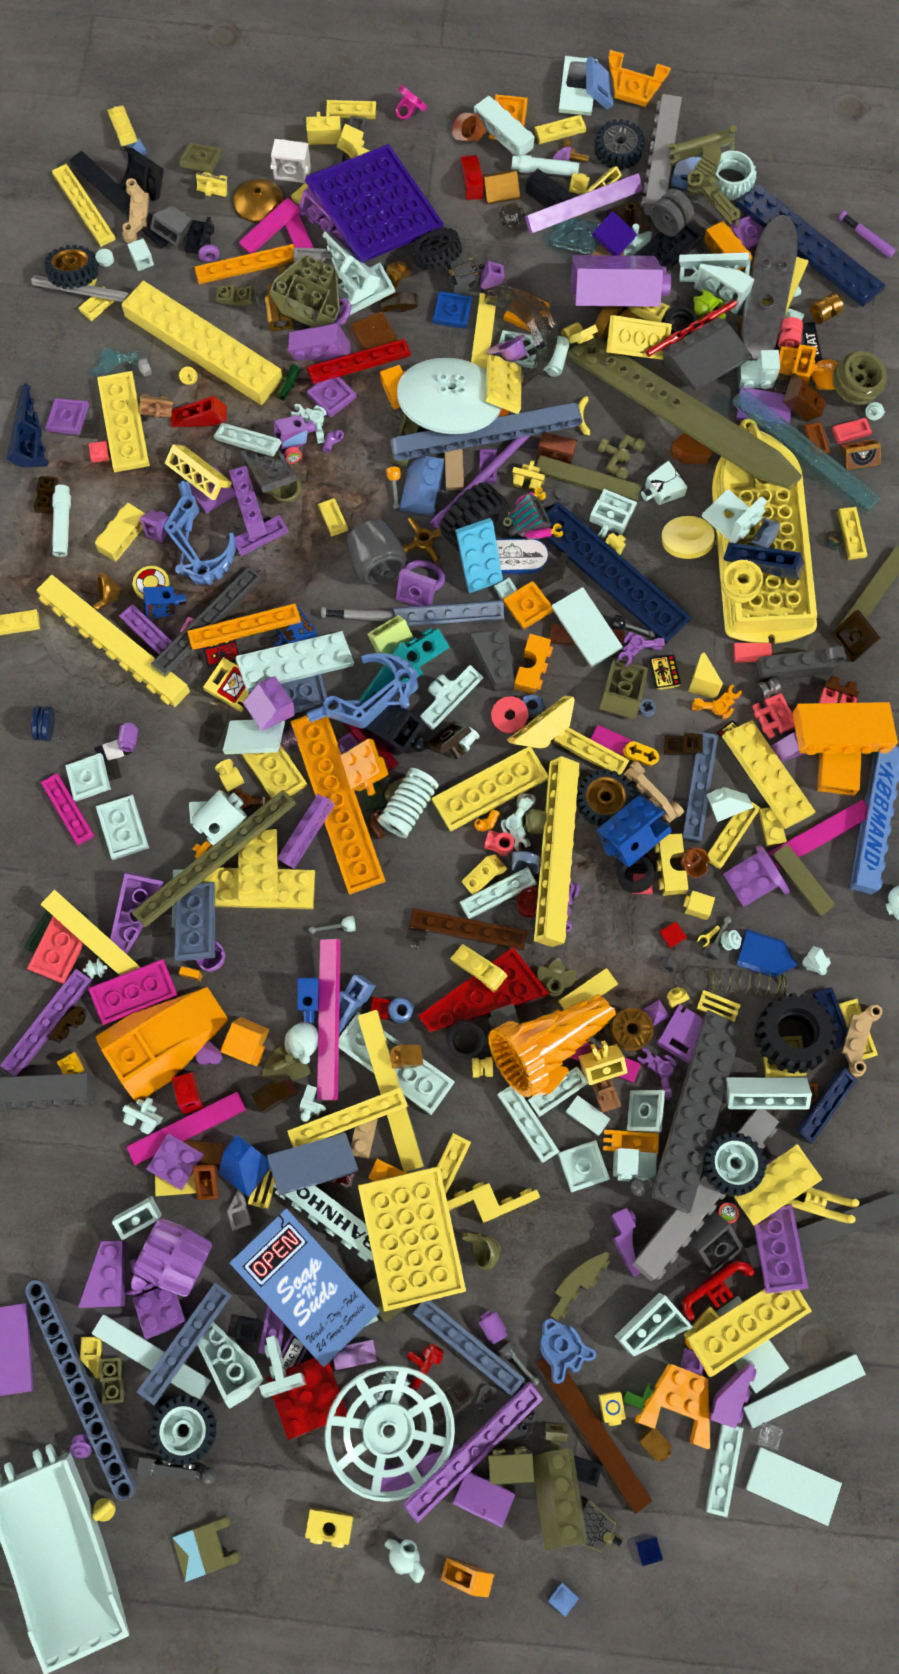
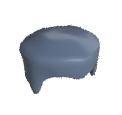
M763 518L765 520L751 542L759 547L769 548L779 533L780 523Z
M514 851L512 853V870L514 872L529 867L532 875L539 874L541 866L540 856L529 851Z

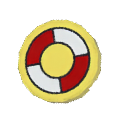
M147 566L137 571L132 583L134 591L141 599H143V587L170 586L168 575L157 566Z

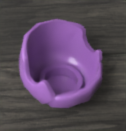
M215 941V958L197 959L196 962L202 970L213 972L224 964L226 954L222 946Z

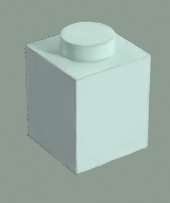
M144 239L127 244L138 271L154 265L151 253Z

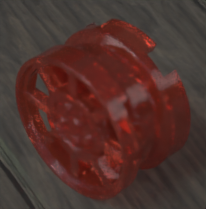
M525 888L518 894L516 907L522 916L528 918L536 917L537 889Z

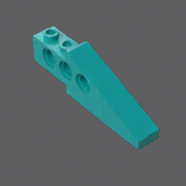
M439 628L427 629L422 633L423 637L418 640L413 638L407 642L408 646L404 642H399L391 653L394 657L399 656L403 660L409 661L407 654L411 651L414 654V659L409 662L412 664L411 668L417 670V678L423 674L420 669L422 665L450 648ZM424 642H427L429 644V650L427 652L424 651L422 648V644ZM383 665L359 700L366 702L374 692L378 693L395 679L393 672ZM404 678L401 682H407L409 679Z

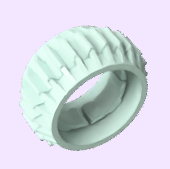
M725 151L721 153L720 164L714 177L718 187L727 199L736 200L750 192L753 188L757 171H755L753 162L746 154L739 151ZM724 169H733L740 172L744 179L739 182H730L720 177L718 173Z

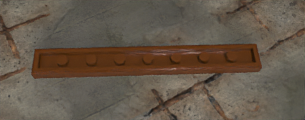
M543 1357L536 1364L635 1514L650 1504L652 1499L567 1370L564 1381L560 1384H555L551 1377V1367Z

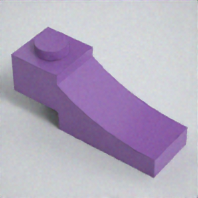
M625 1208L610 1216L619 1233V1236L613 1238V1241L631 1277H635L641 1273L632 1265L636 1259L632 1234L633 1228L636 1227L635 1222H637V1219L632 1210L628 1211Z

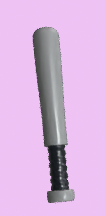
M322 607L321 618L331 616L344 617V619L387 622L394 618V612L352 609L329 610L326 607Z

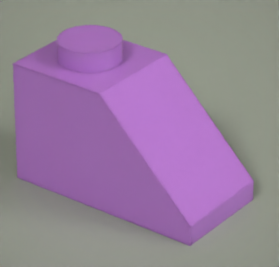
M151 510L141 516L140 522L146 537L163 543L167 535L164 526L169 518L166 513Z
M796 732L771 745V748L781 762L806 754L799 753Z

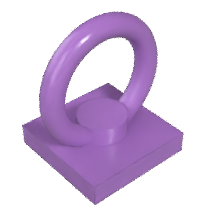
M415 560L408 563L399 574L396 600L413 606L432 605L435 591L440 589L445 582V574L441 567L428 560ZM417 567L429 568L437 574L438 580L417 574L411 570Z

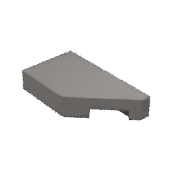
M238 1189L227 1209L232 1231L253 1225L244 1193Z

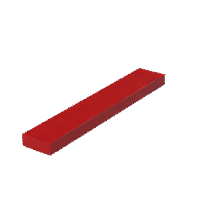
M405 339L307 366V372L312 383L316 384L410 357L411 352Z

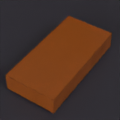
M822 423L805 424L803 430L811 457L828 456L830 450Z

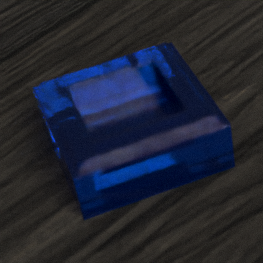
M656 1536L635 1543L642 1566L663 1560Z

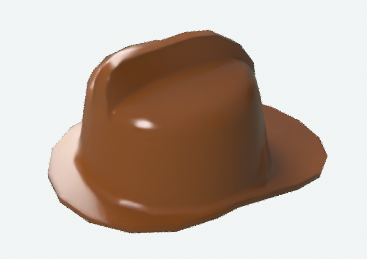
M476 113L460 114L452 126V134L459 141L476 142L481 139L483 134H487L484 122Z

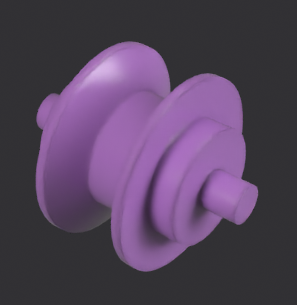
M79 1434L72 1439L70 1452L73 1456L77 1458L90 1456L93 1446L88 1435Z

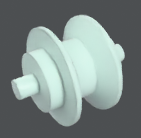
M736 930L725 931L722 933L720 942L724 949L729 951L732 948L738 949L742 938Z
M98 958L96 963L88 960V964H86V968H83V972H87L91 979L97 974L102 978L104 969H108V967Z

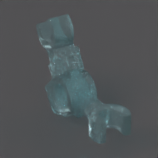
M107 347L100 353L102 359L99 363L100 366L95 367L92 373L95 377L98 373H101L99 377L107 376L106 373H110L121 362L138 365L140 357H138V352L132 351L128 355H121L120 352Z

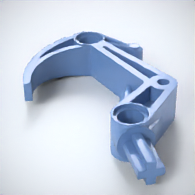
M181 481L179 488L182 498L177 503L164 526L168 535L182 551L181 562L176 566L175 570L179 576H189L196 585H212L215 579L220 580L223 577L222 574L224 572L227 573L229 566L233 562L236 550L235 535L229 533V545L222 555L212 560L200 561L188 542L189 532L192 531L193 520L199 513V507L195 497L192 496L189 481ZM185 556L191 564L184 565ZM203 570H207L205 574L200 575Z
M372 653L361 656L363 664L368 662L381 663L393 672L395 679L366 702H361V700L344 701L336 696H329L323 702V706L306 712L311 723L328 716L358 728H365L389 705H400L404 709L410 706L409 697L418 689V672L415 668H411L412 664L409 661L403 660L399 656L394 657L393 654ZM404 678L409 679L407 682H401ZM400 695L399 701H394ZM334 705H337V706H338V707H337L336 709H334V710H331V709H330V708H331L332 706H334Z

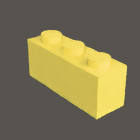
M130 503L122 507L115 519L108 523L106 530L96 538L95 545L98 552L116 562L143 529L140 518L145 513Z

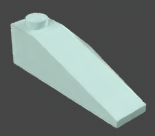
M213 1322L198 1343V1347L225 1403L230 1409L247 1399L264 1379L255 1361Z

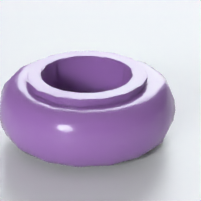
M204 245L199 250V258L203 262H212L219 258L220 252L215 245Z

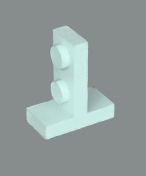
M275 1336L266 1338L265 1353L267 1358H271L272 1366L269 1367L272 1379H276V1381L259 1386L261 1395L267 1398L306 1385L305 1376L301 1372L287 1377L278 1339Z

